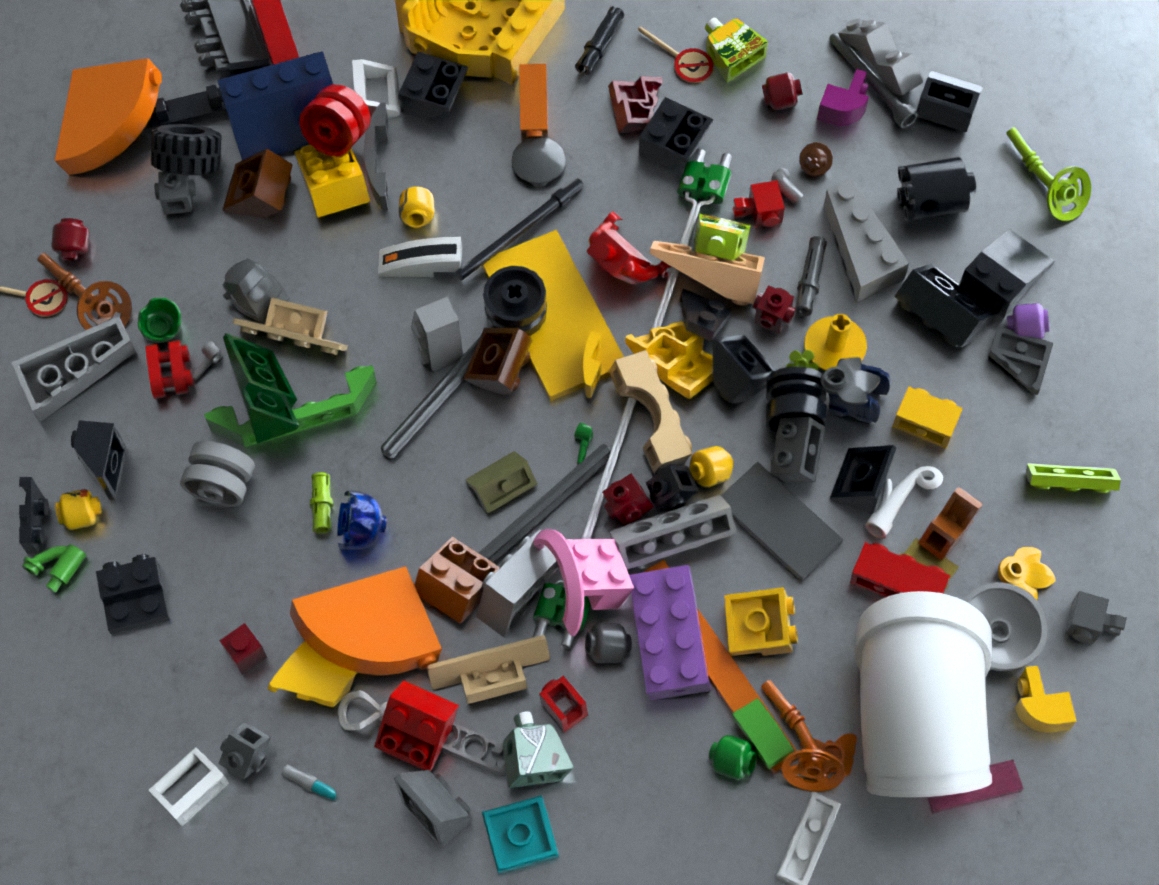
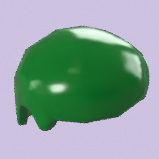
M167 298L150 299L148 304L138 314V329L145 339L153 343L168 342L178 334L181 328V312L177 305Z

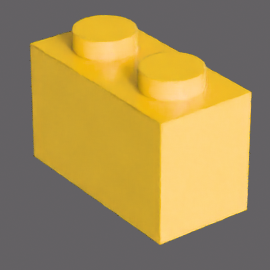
M908 387L892 427L946 449L963 408L957 406L951 400L934 397L924 389Z

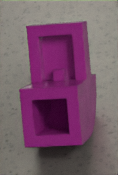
M856 69L849 90L827 84L819 105L817 120L835 126H847L859 121L866 112L869 96L866 95L869 84L865 83L867 72Z

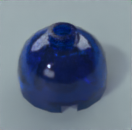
M347 490L344 496H349L347 503L341 502L339 509L337 536L343 535V543H338V547L343 550H363L372 546L377 541L379 533L385 532L387 517L382 515L381 506L375 498L367 493Z

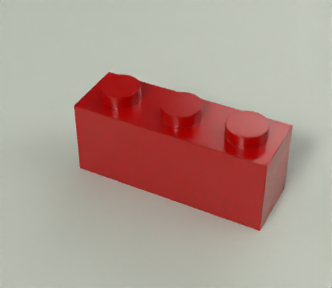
M865 542L853 569L850 584L885 598L899 593L918 591L944 594L950 575L938 566H926L918 563L912 556L906 554L898 555L888 551L881 544Z

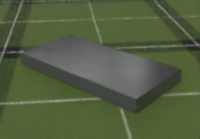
M759 462L755 463L721 495L731 507L733 519L801 582L843 542V539Z

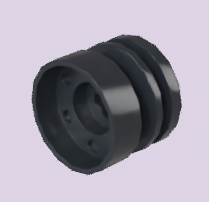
M786 367L771 372L766 377V400L768 401L766 404V428L776 434L780 418L811 417L826 428L827 405L824 402L826 401L827 394L821 386V378L824 374L807 367Z

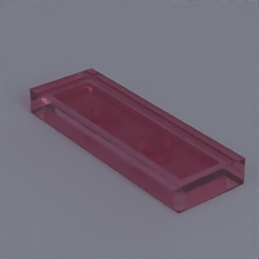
M1014 759L989 765L992 783L987 787L965 793L927 797L932 814L1022 792L1024 788Z

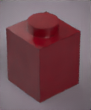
M245 623L219 640L226 654L242 675L267 658L262 645Z

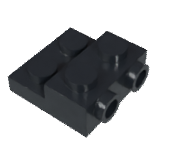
M141 554L133 557L131 563L121 565L117 561L108 562L102 566V570L96 571L100 599L104 605L107 627L110 634L170 620L160 565L155 557L150 558V555Z

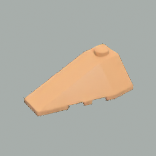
M653 241L650 248L651 255L725 298L732 299V302L744 306L749 303L754 304L765 257L743 253L735 260H728L692 251V248L687 245Z

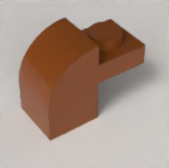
M958 487L942 511L931 521L918 544L943 560L964 536L983 504Z

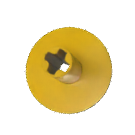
M836 314L821 318L810 326L805 336L804 347L805 350H810L814 353L815 357L811 362L818 364L820 369L826 371L829 368L836 367L840 359L860 357L862 362L867 350V340L862 329L855 322L851 321L847 315Z

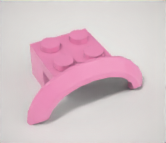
M552 529L542 530L535 536L533 540L537 549H543L544 546L548 547L560 567L566 594L565 612L562 620L571 636H576L581 626L584 596H588L593 610L619 609L634 589L615 539L566 540L561 533Z

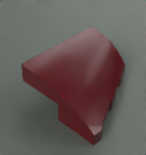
M640 76L636 82L612 80L608 85L619 133L634 132L647 126L654 115L653 108L658 102L657 93L663 82L662 77Z

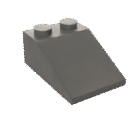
M429 770L398 774L394 778L402 803L442 848L471 824L470 816L468 815L471 811L470 808L460 797L454 799L448 792L450 786L440 774L434 777Z

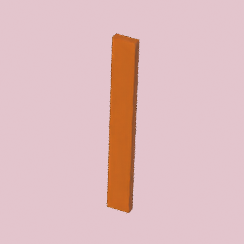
M662 560L644 572L666 569L669 566ZM697 608L709 681L731 713H734L758 698L768 710ZM782 730V732L784 733V735L786 736V738H787L788 741L790 742L791 746L793 747L794 752L797 751L796 748L794 747V745L792 744V742L789 740V738H788L787 735L785 734V732ZM800 756L794 758L790 764L797 761L800 758ZM783 761L770 768L774 775L782 770Z

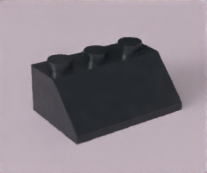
M932 263L912 269L894 296L900 301V306L910 313L915 312L922 318L921 321L925 326L933 330L937 329L945 335L944 339L946 342L960 348L970 344L997 315V312Z

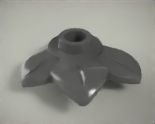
M860 357L841 360L836 367L826 370L821 378V386L825 392L838 395L843 402L852 405L867 403L866 394L873 391L880 383L879 376L861 370Z

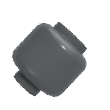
M598 623L592 627L591 631L586 633L585 650L587 655H591L596 663L622 662L626 652L631 651V636L626 634L621 624Z

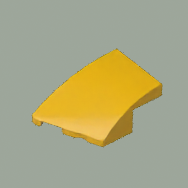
M683 321L669 324L666 327L650 329L647 335L634 337L630 334L625 337L626 345L634 354L647 350L649 357L656 363L659 379L686 398L691 399L713 381V356L703 351L704 338L686 331Z
M304 641L270 681L267 689L275 693L278 688L297 693L298 699L311 700L321 705L334 707L350 692L355 675L358 672L350 671L328 661Z

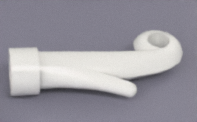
M932 466L919 467L907 474L893 491L892 481L886 479L880 505L865 524L867 531L877 538H885L893 527V520L916 483L928 490L938 488L943 481L941 472ZM925 477H930V478H933V479L929 481V480H925L924 478H925Z

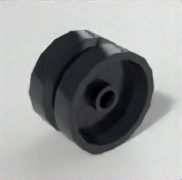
M512 265L499 269L489 277L485 283L483 293L488 325L491 328H519L529 336L540 330L546 320L547 302L544 282L539 275L526 267Z

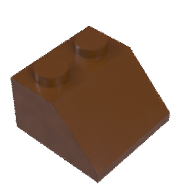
M265 149L236 163L222 210L227 213L266 218L278 213L285 204L284 196L291 181L290 174L293 164L269 149Z

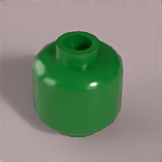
M731 735L723 736L718 743L714 742L709 751V760H712L713 770L720 775L735 780H741L746 775L750 776L757 763L758 755L754 751L753 745L747 740Z

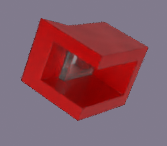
M564 675L558 680L553 679L549 681L539 693L541 704L556 720L564 733L588 716L586 701Z

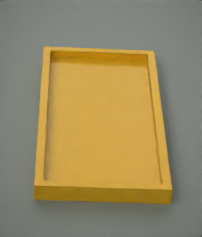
M557 229L499 252L482 265L488 279L499 269L513 265L523 266L535 271L544 282L547 302L546 320L540 330L530 336L532 343L528 351L530 352L529 361L550 402L584 388L583 356L590 330L601 334V348L596 357V360L601 361L599 381L611 376L609 373L610 367L615 360L624 356Z

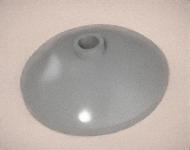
M995 582L975 588L963 599V601L980 611L990 625L992 634V661L990 669L996 671L1021 669L1039 656L1046 644L1048 623L1041 605L1029 592L1013 584ZM993 630L1001 631L1002 637H996L993 634Z

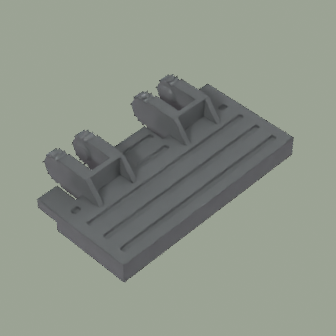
M182 0L180 7L183 12H188L184 17L185 22L189 26L201 25L205 36L204 40L196 41L194 45L196 52L202 53L198 58L201 66H215L216 71H225L269 64V56L249 0Z

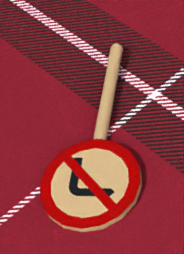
M638 28L640 33L676 57L674 69L676 75L681 80L697 84L704 82L711 76L713 61L705 51L689 48L678 53L644 28Z
M54 279L36 281L29 287L27 292L0 286V292L26 297L25 301L28 309L40 317H50L58 314L65 308L68 302L66 289Z

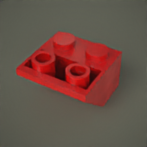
M403 680L389 696L374 747L418 768L431 771L451 732L459 705Z

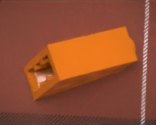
M519 64L521 134H526L527 138L542 137V133H548L546 64Z

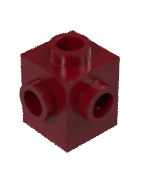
M768 285L764 294L759 293L753 304V309L756 310L754 324L780 334L785 323L790 324L795 314L796 308L792 307L794 296L790 295L785 289L774 288Z
M632 473L612 483L610 487L602 491L607 500V503L603 504L604 508L612 520L617 517L623 526L638 520L641 515L654 508L642 486Z

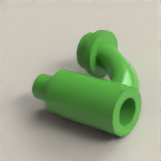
M71 544L68 546H56L33 558L25 557L22 568L37 576L39 572L44 570L42 564L59 558L49 572V576L52 578L46 585V588L56 593L61 584H68L87 555L81 549Z

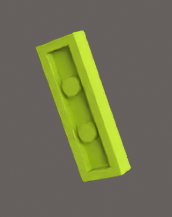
M1027 464L1026 476L1030 485L1038 489L1063 487L1068 491H1079L1081 488L1092 489L1098 493L1120 490L1121 479L1116 469Z

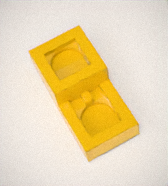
M591 330L586 341L583 356V386L585 396L588 398L592 397L601 376V361L596 360L601 348V334Z

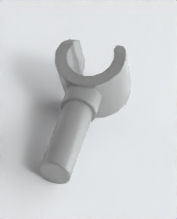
M212 341L202 348V353L206 358L192 375L195 380L200 378L211 363H218L222 359L221 350Z

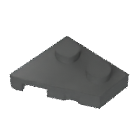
M998 326L989 356L1030 392L1038 395L1053 342L1036 337L1018 336L1015 331Z

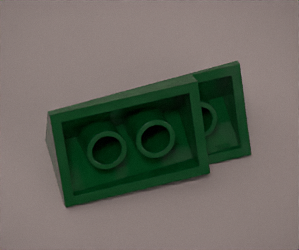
M225 333L223 336L224 344L257 444L297 430L300 425L291 409L297 398L274 352Z

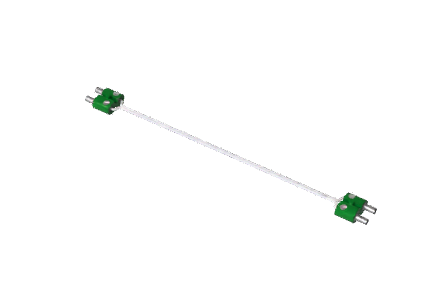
M697 149L693 161L686 163L677 193L687 201L692 202L693 206L680 244L688 246L702 205L721 204L723 202L732 175L731 170L728 168L732 158L729 153H723L719 165L711 164L710 167H705L703 159L706 152L703 149ZM699 198H704V201H700L697 204L696 201H698ZM674 267L671 269L652 329L661 327L679 270ZM628 398L582 539L591 538L604 499L602 491L608 487L636 403L634 398ZM557 581L555 584L545 583L533 615V619L537 621L533 637L544 635L547 625L553 627L560 625L563 629H566L561 646L570 649L574 636L569 634L562 620L566 602L565 589L561 586L564 585V581ZM584 596L583 619L578 632L583 631L591 607L588 596Z

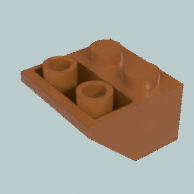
M452 536L419 567L414 586L419 597L461 624L480 604L484 589L482 583L490 572L496 573L500 567Z

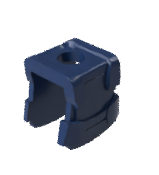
M861 364L862 371L880 377V383L871 393L878 396L887 395L891 387L889 373L881 370V368ZM828 393V406L831 413L840 417L849 414L855 416V420L869 424L878 421L880 406L878 401L874 400L870 395H867V403L852 405L843 402L838 395Z

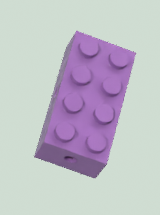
M689 565L629 575L634 586L631 594L646 692L650 701L711 691L692 573Z

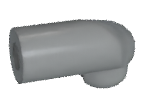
M780 168L777 172L773 173L771 180H778L780 192L793 204H796L804 194L788 180L790 179L789 171L785 168Z

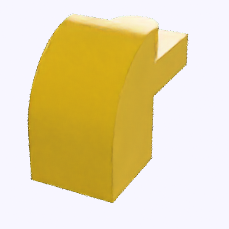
M1038 666L1026 667L1020 678H1018L1019 693L1021 696H1025V698H1020L1015 706L1019 718L1031 729L1043 733L1070 730L1077 722L1070 693L1063 692L1045 695Z

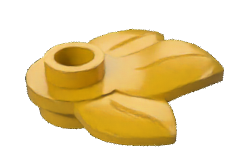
M1034 547L1019 548L1013 556L1004 558L998 566L997 573L1002 583L1018 586L1029 592L1036 600L1038 599L1037 589L1047 588L1055 582L1051 569L1045 564L1039 563L1041 551Z

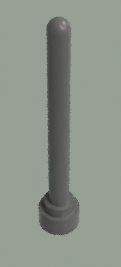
M837 33L831 34L830 42L855 69L867 72L865 80L894 111L895 122L901 128L910 126L918 116L913 107L905 103L901 104Z

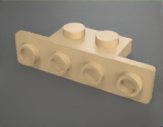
M271 298L265 325L238 318L233 320V324L241 326L240 331L257 335V331L260 330L268 332L267 338L284 341V337L295 339L294 345L310 348L311 343L320 345V351L337 355L338 350L346 351L348 346L321 339L328 311L276 298Z
M541 635L427 665V670L433 690L462 683L467 703L470 704L527 689L522 667L548 661L550 655L546 637Z

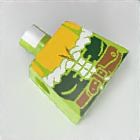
M713 18L705 25V30L709 33L706 42V52L727 83L766 58L768 41L739 19H732L725 25H722L717 18Z
M699 213L694 236L695 252L735 260L746 250L751 225Z

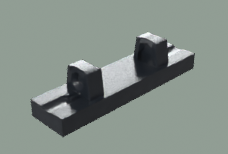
M215 84L207 86V91L164 101L163 97L158 98L153 113L140 136L152 134L153 129L164 125H189L228 115L220 88H217Z

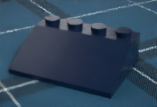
M323 51L217 80L241 159L244 160L265 149H269L277 155H282L310 145L300 128V114L324 87L333 84Z

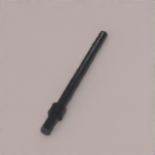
M577 178L564 189L560 188L554 192L550 200L455 272L458 279L464 280L557 207L562 208L570 202V197L584 187L583 182Z

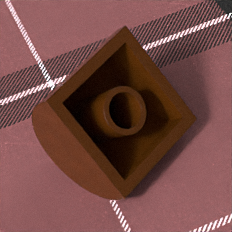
M484 328L463 379L493 393L511 394L520 384L518 375L521 367L526 365L530 359V352L528 350L532 343L531 337L519 328Z

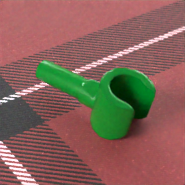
M582 422L579 423L574 434L575 438L582 440L577 459L578 465L585 459L588 444L593 439L592 427Z

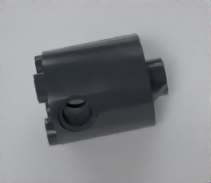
M960 157L898 167V178L902 187L897 188V198L899 204H905L904 216L906 221L968 211L970 202L976 193V180L973 172H967L965 164Z

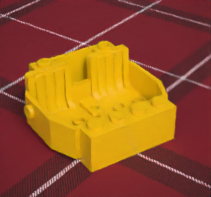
M395 0L399 32L404 34L405 44L410 52L414 54L421 52L468 66V71L465 76H494L510 85H513L519 77V64H528L565 10V0Z

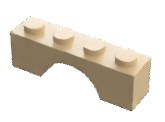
M647 350L615 360L609 369V373L619 396L630 397L640 401L652 415L654 422L653 434L642 448L653 473L668 465L684 464L692 455V445L690 439L686 435L684 436L680 427V417L677 411L671 407L666 386L661 384L655 361L649 357Z

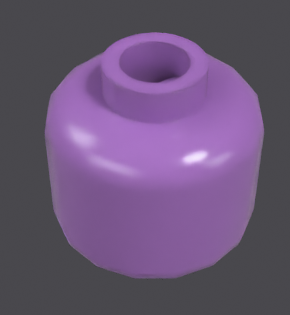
M1039 303L1016 305L1013 309V315L1007 316L1008 329L1015 331L1018 336L1043 339L1045 332L1050 331L1048 309H1043Z

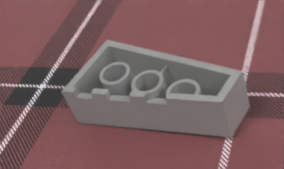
M849 178L828 188L824 209L833 235L836 236L840 256L845 262L848 279L853 285L856 302L858 303L905 280L909 266L908 260L853 180Z
M118 316L15 360L11 364L32 412L41 423L136 351Z

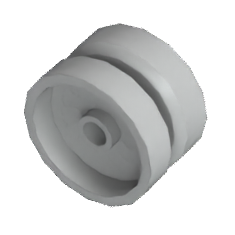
M213 441L196 442L188 458L191 465L185 468L180 480L182 489L188 494L210 504L224 507L240 506L247 491L244 483L251 479L255 468L254 461L247 454L225 444Z

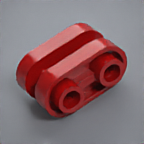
M181 340L168 342L169 351L160 352L158 344L145 347L150 387L154 399L166 397V388L175 387L176 394L180 395L189 393V387L194 386L191 370H186L185 362H190L188 346L182 345ZM171 362L172 376L164 377L162 363Z

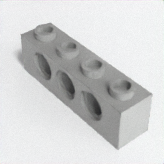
M721 495L609 531L611 539H615L627 570L737 534L731 507Z

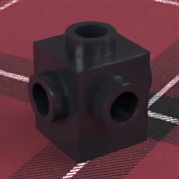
M668 465L662 467L654 473V477L646 482L650 498L656 508L670 509L671 511L684 507L686 501L699 492L688 466Z

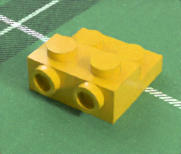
M784 587L724 595L728 646L731 656L760 652L763 656L793 652L792 644L798 643L796 626H790L789 615H795L793 597L787 596Z

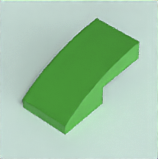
M758 698L732 713L734 722L750 740L754 751L757 752L758 757L768 769L782 762L789 754L794 752L790 742Z

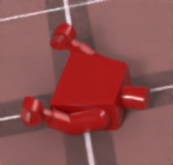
M614 211L609 213L603 223L590 235V247L586 252L612 276L633 285L636 282L643 283L654 279L658 274L663 278H667L669 274L667 269L672 266L663 261L658 265H651L647 258L616 232L619 227L614 223L623 219Z

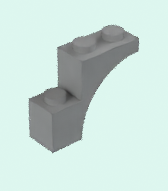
M858 18L848 22L846 28L838 32L839 36L847 44L856 48L869 60L881 77L884 85L892 94L904 95L923 83L913 53L897 50L887 23L875 22V20L864 21Z

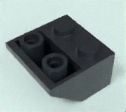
M417 52L398 93L401 112L425 120L448 113L468 71V66Z
M931 71L916 111L918 113L917 117L967 132L983 87Z
M665 97L639 137V155L661 166L688 163L713 123V119Z

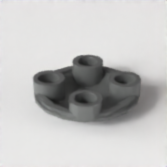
M533 137L518 144L513 151L511 162L512 168L520 178L532 183L535 187H543L547 182L560 175L566 165V158L563 149L557 142L545 137Z

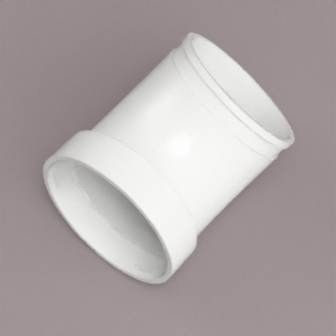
M905 592L891 595L875 602L860 616L856 627L855 661L860 670L861 732L864 770L867 775L866 790L871 794L887 797H933L965 793L989 786L992 783V774L989 769L990 751L985 677L990 670L992 661V634L987 619L969 603L953 596L935 592Z

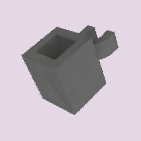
M1079 591L1072 601L1065 634L1072 635L1074 639L1081 642H1095L1102 633V630L1119 636L1121 630L1125 629L1127 617L1107 614L1109 599Z

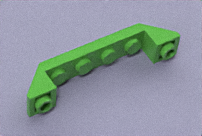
M373 365L367 367L358 366L345 373L350 393L335 394L327 400L317 403L308 402L300 408L293 409L292 411L300 425L298 429L270 440L357 415L377 383ZM220 406L214 408L211 412L204 413L210 431L244 447L257 444L250 421L248 420L245 424L239 425L233 406Z

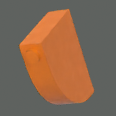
M149 58L73 69L54 160L68 175L84 173L106 164L127 149L143 131L153 113L159 86L162 82V73Z
M406 566L292 599L290 616L302 638L318 654L342 668L362 674L391 675L417 668L425 670L427 665L438 662L442 648Z

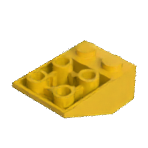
M311 145L304 146L301 150L294 152L318 218L370 202L363 173L352 149L338 157L323 154Z

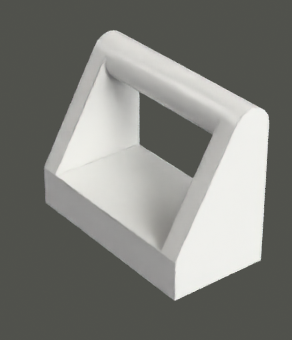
M364 59L352 60L354 91L362 97L368 106L370 116L373 115L380 103L367 100L366 79L387 77L389 105L386 104L388 118L399 116L397 68Z
M195 747L148 791L183 826L224 789L229 782L222 772ZM200 761L208 769L209 773L172 806L162 794Z

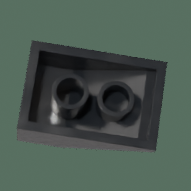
M1009 229L982 250L965 268L959 285L1004 319L1055 261Z

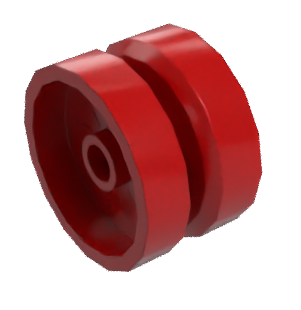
M332 84L324 87L314 100L304 108L300 114L299 124L302 134L311 146L323 154L338 157L346 154L370 127L371 116L368 106L354 90L343 85Z

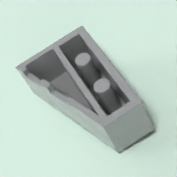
M448 297L415 309L411 328L419 346L417 350L422 363H428L432 372L456 363L463 356L459 319Z
M540 529L532 537H525L520 543L518 551L514 555L508 554L502 561L500 569L496 573L490 572L482 583L484 589L476 617L503 637L510 631L509 626L516 613L522 616L528 609L525 604L535 593L540 595L543 585L549 583L560 570L554 555L548 547L544 546L543 549H537L533 543L535 536L541 531Z

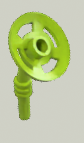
M1015 127L1009 129L1006 134L1023 157L1021 161L1025 163L1030 173L1033 172L1048 188L1047 206L1051 215L1061 221H1070L1078 217L1086 208L1091 196L1092 186L1088 173L1080 167L1069 166L1059 171L1053 178L1042 166L1043 162L1042 160L1039 161L1040 157L1036 156L1037 153L1035 151H1031ZM1071 173L1068 179L1065 178L1058 182L1063 175ZM1078 179L1081 181V195H1079ZM1070 203L1075 204L1071 210L1062 213V206H1067Z

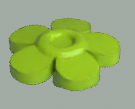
M794 350L789 354V359L793 363L787 364L786 367H807L817 371L819 369L818 364L814 362L809 363L815 357L812 351L805 350L801 355L798 350Z

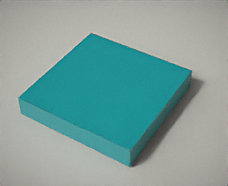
M542 795L482 812L498 875L559 858Z

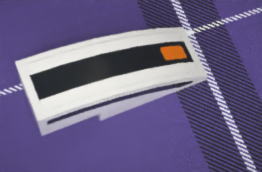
M461 237L420 239L380 249L378 277H434V272H456L461 268L462 262Z

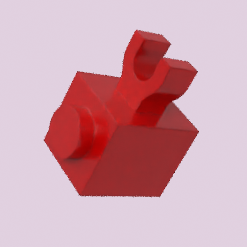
M778 180L751 184L749 198L740 197L733 200L734 206L732 210L735 219L752 214L755 227L763 225L771 227L783 222L785 207Z

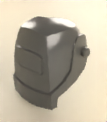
M248 258L233 265L225 274V282L222 284L226 291L223 297L226 300L230 299L241 313L255 319L260 324L266 323L271 298L287 301L289 298L284 288L271 273L258 262Z

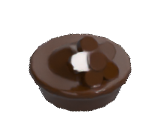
M813 142L807 144L802 149L799 162L805 173L811 176H820L830 170L833 164V155L827 145Z

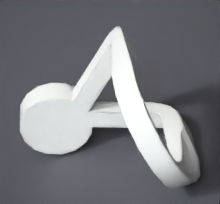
M361 690L350 692L342 698L339 704V723L344 730L354 731L366 727L377 718L382 721L387 702L378 704ZM352 700H364L376 711L365 720L355 724H350L346 717L348 704Z

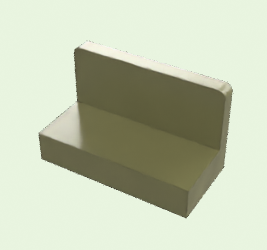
M515 451L465 480L467 485L475 491L483 509L487 513L538 484L527 460Z

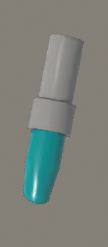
M288 764L284 767L282 776L301 785L303 789L309 792L313 791L320 796L335 800V789L322 783L318 778L305 774Z

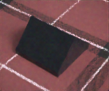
M894 445L848 448L830 498L835 502L873 514L896 447Z

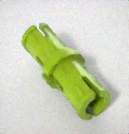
M320 472L314 473L311 476L312 498L309 500L313 513L312 531L317 534H326L332 531L330 513L333 507V499L330 497V475Z

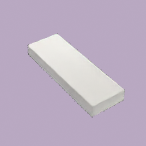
M812 791L775 879L789 885H808L841 803Z

